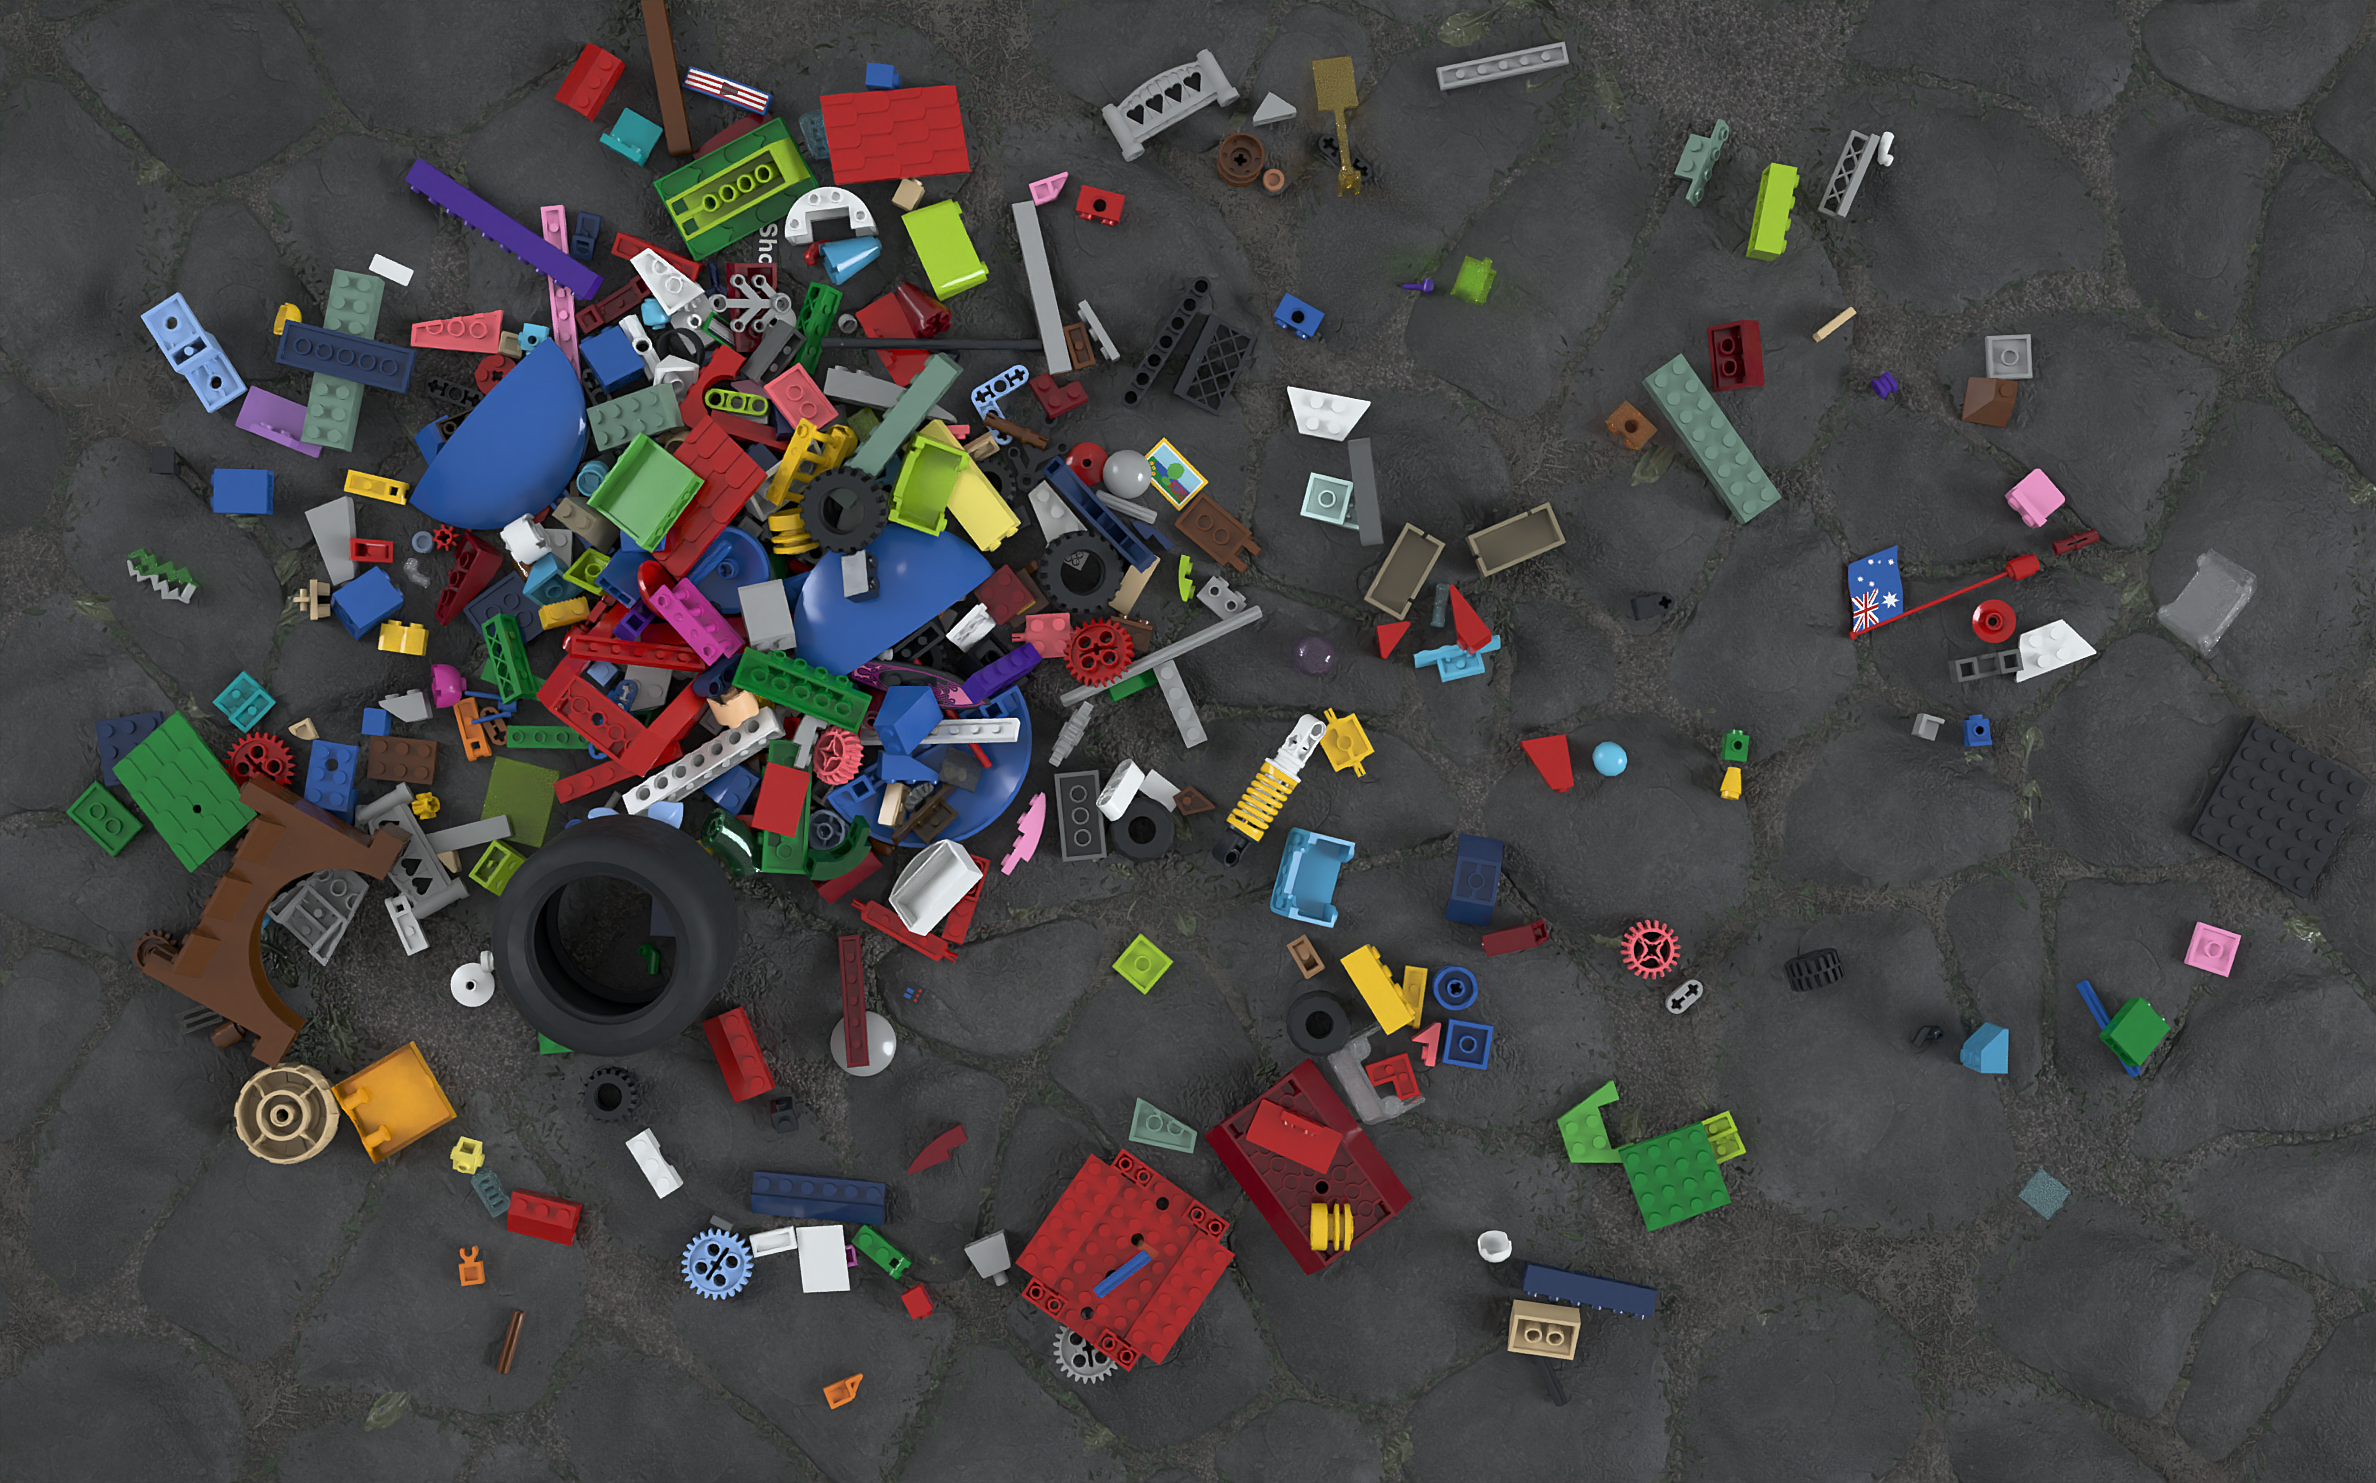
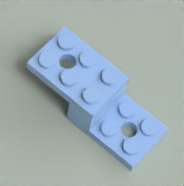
M180 293L174 294L141 315V318L175 372L186 376L209 413H213L248 391L214 335L203 330ZM171 318H176L178 322L174 329H169L167 325L168 320ZM215 377H220L222 384L219 388L214 389L212 387V380Z

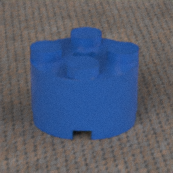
M1447 965L1435 974L1432 981V992L1436 1000L1443 1007L1449 1010H1461L1469 1007L1475 1001L1478 994V985L1474 975L1465 967ZM1459 982L1457 985L1460 988L1459 991L1454 990L1451 992L1450 985Z

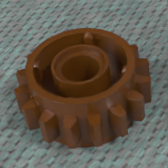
M151 930L150 934L143 933V939H136L137 946L132 948L135 952V956L132 959L136 960L137 963L135 967L143 969L145 964L142 962L149 951L152 952L155 947L159 948L164 943L180 951L182 948L178 946L179 939L174 940L172 938L173 933L165 935V930H159L158 933L156 930Z

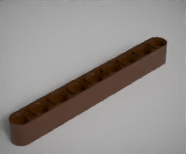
M641 0L670 156L673 158L693 154V144L666 0Z

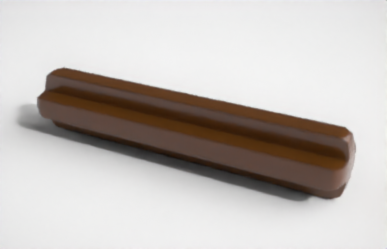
M515 1310L512 1314L497 1366V1372L506 1375L509 1373L526 1315L523 1311Z

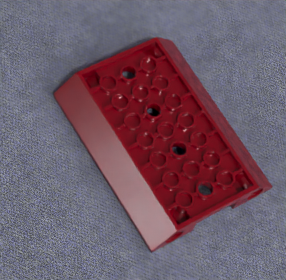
M1309 1057L1275 1081L1271 1088L1244 1108L1236 1110L1204 1134L1206 1140L1307 1276L1327 1267L1347 1252L1343 1250V1241H1339V1249L1335 1251L1333 1241L1328 1240L1326 1251L1311 1250L1312 1203H1326L1328 1213L1333 1214L1335 1203L1339 1204V1214H1343L1344 1204H1350L1351 1214L1354 1219L1351 1249L1396 1216L1412 1199L1407 1189ZM1262 1099L1343 1134L1326 1174L1246 1140L1245 1137ZM1320 1181H1325L1328 1184V1189L1324 1193L1318 1192L1315 1188L1316 1184Z

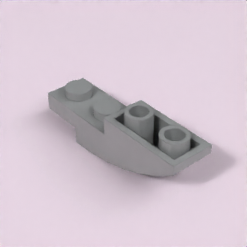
M807 714L804 715L791 744L799 746L793 768L802 770L805 766H809L812 754L809 753L810 747L816 744L819 734L815 731L816 729L825 730L826 726L830 727V723Z

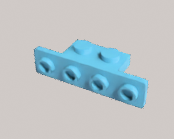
M1492 635V641L1471 656L1466 650L1462 651L1458 645H1445L1431 651L1423 650L1414 655L1415 667L1420 668L1437 664L1442 682L1484 673L1485 668L1480 653L1500 649V636Z

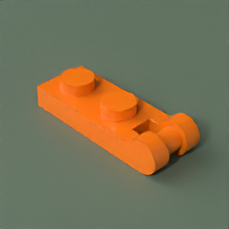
M470 697L460 700L453 705L468 760L471 762L477 760V757L491 756L492 752L483 724L471 723L472 720L480 718L476 698ZM479 741L480 748L474 749L472 743Z

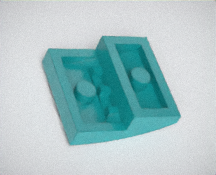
M243 670L212 703L246 734L276 701L253 677Z

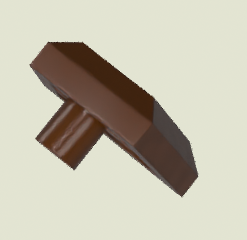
M1192 786L1172 797L1183 816L1215 808L1210 801Z

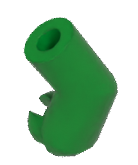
M650 944L640 945L638 954L644 956L649 961L647 973L658 974L660 964L659 952Z

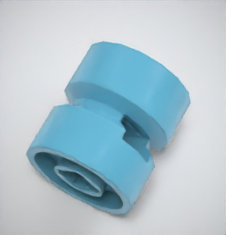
M601 461L588 462L576 480L579 491L583 495L591 497V494L603 482L605 475L610 472L608 466Z

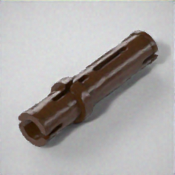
M990 412L987 413L983 425L1014 437L1024 445L1027 443L1044 451L1049 439L1031 431L1029 427H1021Z

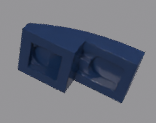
M583 211L579 212L570 256L589 261L593 260L603 216Z
M1139 521L1132 523V526L1146 541L1154 536L1167 552L1174 547L1167 537L1153 527Z

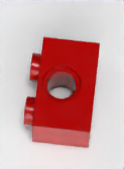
M1082 185L1076 214L1080 215L1079 218L1087 221H1092V218L1101 220L1100 223L1106 226L1113 227V224L1119 225L1125 196ZM1098 202H1103L1106 208L1102 212H1097L1094 209V205Z

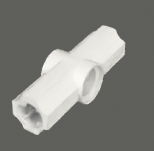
M636 314L629 315L623 318L619 325L643 361L645 374L649 382L653 381L656 365L661 361ZM646 344L649 348L645 352H640L637 350V346Z

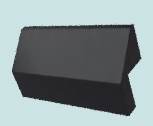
M937 615L891 646L890 648L893 650L892 659L912 663L944 639L947 634L939 616Z

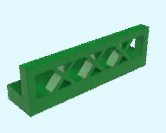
M811 282L795 328L800 333L804 331V336L807 339L797 351L794 362L790 361L787 366L793 367L800 363L808 374L814 375L822 353L821 336H828L843 295L842 292L828 285ZM817 289H820L818 297L814 299ZM812 311L810 318L807 320L808 313Z
M499 613L481 624L503 704L509 705L520 697L532 699L536 696L537 691L514 615ZM493 625L496 626V633L494 637L492 636L490 627ZM498 644H501L502 647L500 657L497 654ZM504 663L507 665L508 668L506 677L503 675L502 672ZM512 684L514 694L509 696L508 688Z

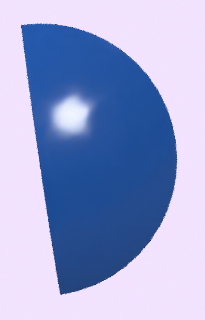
M550 337L520 361L462 422L423 475L410 498V503L443 523L460 528L488 530L506 527L527 513L533 516L540 513L563 492L576 472L583 454L587 433V410L582 386L576 371L561 348Z
M897 522L888 523L883 527L882 534L873 543L863 548L874 554L878 560L877 577L880 581L878 598L854 603L845 598L841 555H844V552L834 553L830 549L813 568L803 585L795 608L793 621L796 647H794L796 659H804L807 665L814 668L824 667L828 670L829 674L834 676H845L939 615L994 574L995 570L974 547L950 532L940 531L937 537Z
M1017 684L990 695L988 698L991 699V705H981L978 709L956 711L960 719L1018 718L1020 721L1017 742L978 743L992 763L987 769H984L967 743L918 744L908 755L944 776L945 767L955 768L956 772L960 768L966 769L965 781L958 780L959 788L945 800L959 814V817L928 846L945 839L957 842L978 833L998 818L1018 793L1029 767L1032 750V730L1029 712ZM948 716L943 718V720H950ZM877 759L859 770V773H855L854 779L839 785L826 797L849 823L852 824L855 815H863L871 827L869 836L893 844L892 833L895 829L878 823L888 783H884L883 779L876 776ZM896 780V783H902L913 790L917 786L925 784L926 781L918 780L917 784L904 783V780ZM946 781L932 784L935 788L934 796L940 791V787ZM908 810L906 812L904 824L908 821V818L912 813ZM913 832L899 844V846L928 847Z

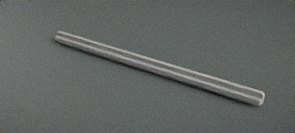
M1258 605L1134 661L1132 665H1126L1128 673L1121 671L1122 679L1117 676L1114 677L1115 684L1108 680L1106 687L1099 682L1098 688H1095L1092 682L1089 687L1082 685L1061 695L1062 704L1064 707L1071 706L1261 618L1263 616Z

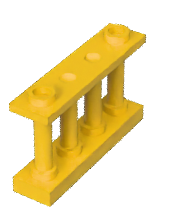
M802 417L765 498L781 507L784 499L799 503L798 508H802L800 507V500L804 498V495L788 491L793 479L808 483L809 486L810 481L820 475V473L831 468L840 467L853 438L836 428L833 429L831 436L816 431V425ZM811 439L827 444L822 456L806 451ZM802 459L817 463L813 475L797 471Z

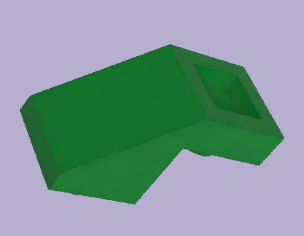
M1153 668L1107 688V692L1113 703L1159 682Z

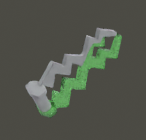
M145 548L128 554L130 558L137 556L141 558L142 565L139 564L137 567H134L132 561H127L130 576L137 575V582L151 578L154 591L161 590L162 599H178L187 604L190 603L191 595L200 584L192 580L188 567L175 572L173 561L158 567L155 554L147 557ZM148 565L149 571L143 573L142 566ZM167 572L170 583L179 579V585L187 582L188 584L181 596L179 588L169 591L167 580L159 583V575Z

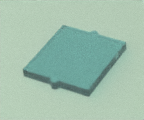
M2039 1168L2034 1176L2027 1180L2026 1186L2018 1196L2049 1220L2055 1211L2062 1207L2061 1204L2071 1192L2042 1168Z

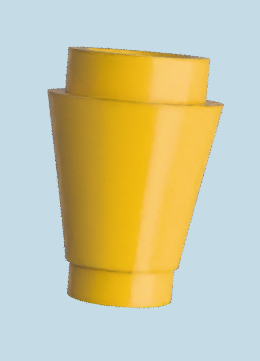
M1728 767L1720 788L1721 798L1728 800L1739 799V795H1741V769Z

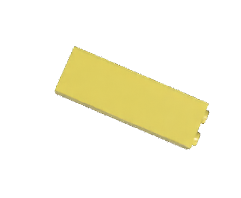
M934 419L920 431L923 434L964 450L942 420ZM909 441L902 447L904 451H906ZM970 457L967 469H962L961 472H958L947 507L982 551L990 550L992 552L1002 544L1000 541L1005 536L1009 538L1018 531L1016 527L1021 522Z

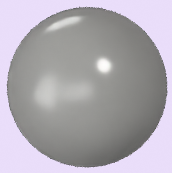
M1121 450L1114 453L1108 458L1103 468L1105 486L1113 495L1123 499H1131L1143 494L1149 487L1152 478L1151 466L1148 460L1134 450Z

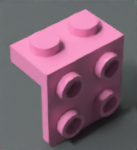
M2034 469L2004 495L2008 500V504L2018 511L2023 521L2032 528L2041 527L2047 521L2045 518L2065 501V497L2041 469Z

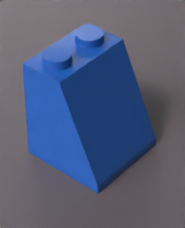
M619 325L614 328L613 326L606 327L601 331L600 335L596 337L589 336L581 341L582 344L579 345V351L605 396L644 377L645 365Z
M377 566L332 594L330 608L356 641L372 631L403 605L404 596L397 587L394 588L391 585L388 574L384 570L381 571Z
M890 686L873 725L887 755L908 756L943 720L944 716L930 686Z

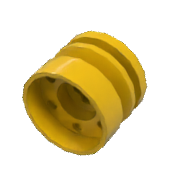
M802 508L782 510L767 516L770 531H780L781 533L772 537L773 543H781L773 546L775 554H800L819 547V542H813L809 539L812 535L809 531L805 532L803 528L805 525L804 519L800 520Z
M1312 1203L1311 1250L1326 1251L1328 1240L1333 1241L1335 1251L1339 1249V1241H1343V1250L1349 1251L1353 1239V1216L1350 1204H1344L1343 1214H1339V1204L1335 1203L1333 1214L1328 1213L1326 1203Z

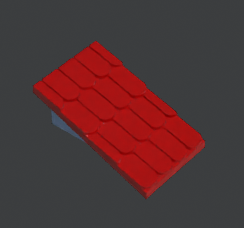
M955 85L820 96L836 185L971 173Z
M708 414L690 432L682 445L673 454L676 459L705 482L668 530L664 550L649 552L678 583L686 576L768 477L767 473Z

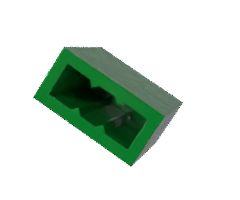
M2141 997L2129 998L2099 1034V1037L2128 1067L2140 1066L2171 1028L2165 1023V1019L2151 1008L2147 1000Z

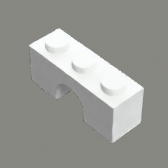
M649 1128L626 1142V1145L660 1199L683 1184L673 1165H668L659 1151L660 1145Z

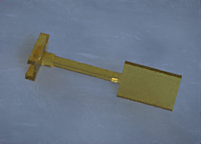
M1351 56L1312 61L1319 112L1333 110L1335 114L1342 164L1341 173H1338L1337 180L1338 197L1342 196L1344 189L1354 188L1355 194H1359L1361 173L1360 171H1354L1353 167H1351L1343 112L1344 109L1358 107Z

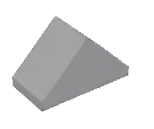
M1269 92L1253 117V127L1294 118L1297 113L1296 108Z

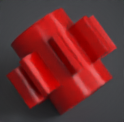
M442 524V529L433 530L436 535L431 540L438 543L437 549L441 550L445 546L446 551L451 552L452 546H459L457 538L461 537V535L454 533L456 527L451 526L447 529V526ZM446 534L450 535V538H448L446 541H443V538L446 537Z

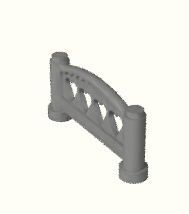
M1208 49L1202 50L1196 55L1198 58L1196 62L1169 69L1146 81L1134 90L1119 106L1116 107L1113 104H1109L1102 109V115L1123 150L1122 155L1126 162L1138 158L1145 152L1141 144L1142 142L1215 100L1218 101L1221 107H1225L1240 97L1236 88L1231 87L1213 54ZM1194 73H1199L1201 75L1200 92L1186 86L1183 82L1184 79L1187 77L1191 78ZM1175 84H1180L1182 86L1181 103L1166 96L1165 90L1168 88L1172 89ZM1156 95H1161L1163 97L1162 114L1147 107L1146 101L1154 99ZM1136 106H1142L1144 108L1143 125L1128 118L1127 112L1135 110Z
M402 782L396 786L397 789L361 808L355 815L361 825L366 823L369 826L371 836L376 829H379L380 822L383 820L400 821L398 826L413 834L404 855L399 858L393 871L387 874L398 889L413 902L414 907L411 908V912L415 919L418 920L420 918L424 919L459 898L465 899L470 896V892L461 877H457L454 880L450 879L408 804L415 801V797L406 782ZM403 859H422L413 876L407 875V868H404L401 864ZM414 878H433L424 895L418 894V887H415L412 883Z

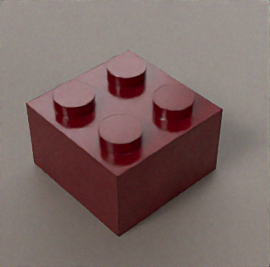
M1005 564L972 591L980 602L987 607L988 612L1000 626L1005 625L1037 598L1010 564Z

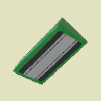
M711 311L700 330L720 344H725L735 351L733 330L730 328V323Z

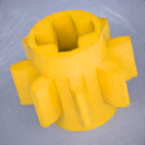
M432 792L417 794V800L412 802L414 814L420 816V820L436 817L435 812L440 809L438 798L432 796Z

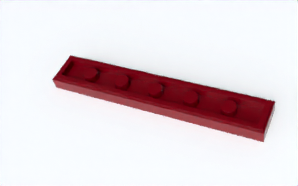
M861 936L838 937L847 1068L870 1066Z

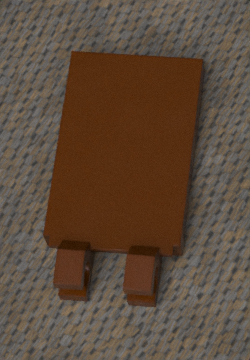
M1204 492L1198 495L1174 524L1175 527L1223 567L1232 565L1241 574L1248 567L1237 558L1239 554L1246 548L1252 555L1257 557L1262 551L1261 548L1251 541L1253 539L1251 536L1252 532Z

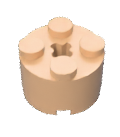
M733 685L720 697L707 698L717 722L721 725H728L731 729L739 727L742 721L759 713L758 703L754 694Z

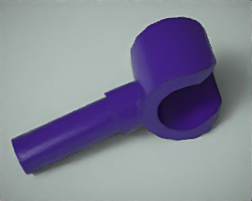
M1424 278L1422 285L1404 283L1403 289H1417L1429 294L1433 291L1435 282Z

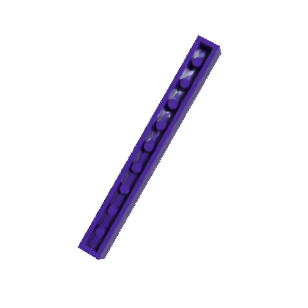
M418 158L405 178V181L411 184L409 187L411 190L419 195L425 193L429 196L427 200L438 207L442 204L447 208L445 210L446 213L456 219L460 216L464 219L463 224L473 230L477 227L483 231L481 236L491 242L495 239L500 243L498 247L507 253L515 252L518 254L516 259L526 265H529V263L536 266L535 271L544 277L550 275L554 278L552 281L554 284L562 289L565 286L572 290L570 294L581 301L583 298L591 301L602 284L603 277L428 162Z

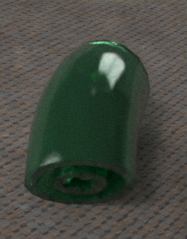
M722 808L714 809L707 816L703 824L700 836L701 844L722 859L732 877L749 876L761 871L762 850L761 845H757V837L753 831L732 813Z

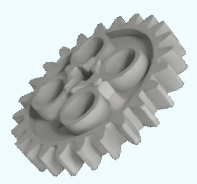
M1085 701L1079 710H1075L1069 722L1064 724L1058 735L1059 738L1052 748L1054 753L1049 760L1051 764L1058 767L1062 759H1067L1073 747L1077 746L1085 733L1083 731L1091 719L1089 714L1094 707L1093 705Z
M1082 1311L1084 1319H1089L1093 1316V1311H1091L1089 1317H1086L1085 1312ZM1059 1326L1063 1333L1055 1334L1060 1341L1053 1342L1054 1346L1059 1347L1053 1353L1054 1355H1060L1056 1363H1063L1060 1368L1061 1371L1069 1370L1067 1373L1068 1378L1075 1374L1076 1382L1080 1377H1083L1084 1384H1086L1088 1378H1091L1094 1384L1097 1376L1103 1381L1104 1373L1111 1376L1110 1368L1118 1369L1114 1363L1115 1361L1108 1356L1103 1362L1096 1361L1095 1355L1099 1350L1095 1347L1091 1348L1093 1366L1090 1367L1087 1350L1082 1349V1347L1086 1346L1085 1339L1082 1337L1080 1343L1074 1344L1070 1341V1336L1075 1332L1069 1327ZM1078 1354L1086 1358L1085 1363L1081 1366H1077L1073 1362L1074 1357Z

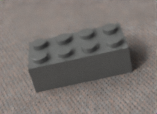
M1099 770L1054 774L1063 862L1107 858L1103 812L1096 805L1101 795Z

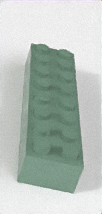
M335 269L323 328L374 340L385 282L376 276ZM314 372L301 442L352 453L365 384Z
M943 352L931 355L924 363L926 367L924 371L917 372L911 379L910 383L912 386L903 390L896 398L898 404L890 407L882 416L885 419L883 423L880 422L873 427L868 434L871 438L862 442L855 450L857 453L856 457L848 459L843 466L864 469L863 472L866 474L871 473L874 476V480H876L964 369ZM837 489L829 495L846 510L853 508L860 501L859 496L849 489Z
M1682 354L1641 381L1740 524L1748 522L1782 498Z

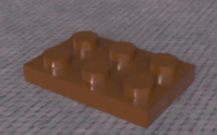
M371 735L367 778L434 785L439 741Z

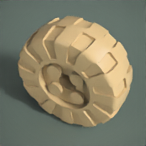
M296 1062L279 1063L275 1068L269 1066L259 1071L243 1086L240 1091V1097L235 1103L234 1117L237 1120L236 1130L240 1139L244 1140L251 1153L259 1158L263 1157L271 1163H298L317 1155L328 1145L338 1130L337 1125L338 1119L341 1116V1105L331 1090L334 1086L330 1079L322 1076L321 1071L316 1068ZM283 1109L288 1112V1118L284 1116Z

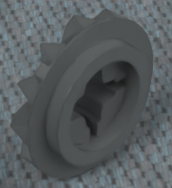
M925 783L914 788L906 799L905 808L913 812L923 807L926 799L934 795V786L931 783Z

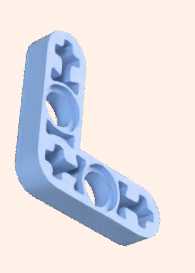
M1016 365L973 390L971 399L983 421L986 414L991 410L997 411L998 417L1005 419L995 401L1028 382L1029 373L1024 366ZM1016 370H1019V372L1024 371L1023 380H1013L1014 386L1010 387V383L1005 376L1009 375L1011 379L1015 377ZM999 380L1004 381L1007 385L1006 390L1001 393L994 389V384ZM990 386L995 397L992 398L991 394L985 397L986 401L984 403L976 401L975 399L978 398L977 393L985 394L989 392L986 387ZM987 426L998 444L1008 445L1012 441L1013 437L1007 435L1008 439L1006 441L1002 438L998 439L999 431L992 430L991 427Z

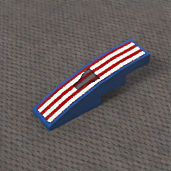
M689 66L682 85L687 90L765 117L773 99V95L692 66Z

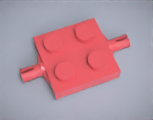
M1070 613L1026 615L1025 633H1012V637H1021L1012 638V642H1030L1042 658L1066 657L1068 655L1063 652V649L1069 647L1065 641H1072L1069 634H1077L1078 632L1072 628Z

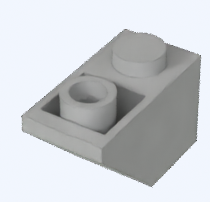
M420 689L406 691L407 695L399 697V694L385 696L386 700L379 701L381 707L405 722L412 723L433 718L428 692H420Z

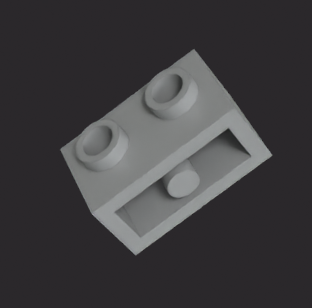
M1213 576L1196 597L1222 620L1240 613L1247 605L1244 603L1246 598L1238 591L1234 593L1227 588L1229 583L1222 577L1215 578Z

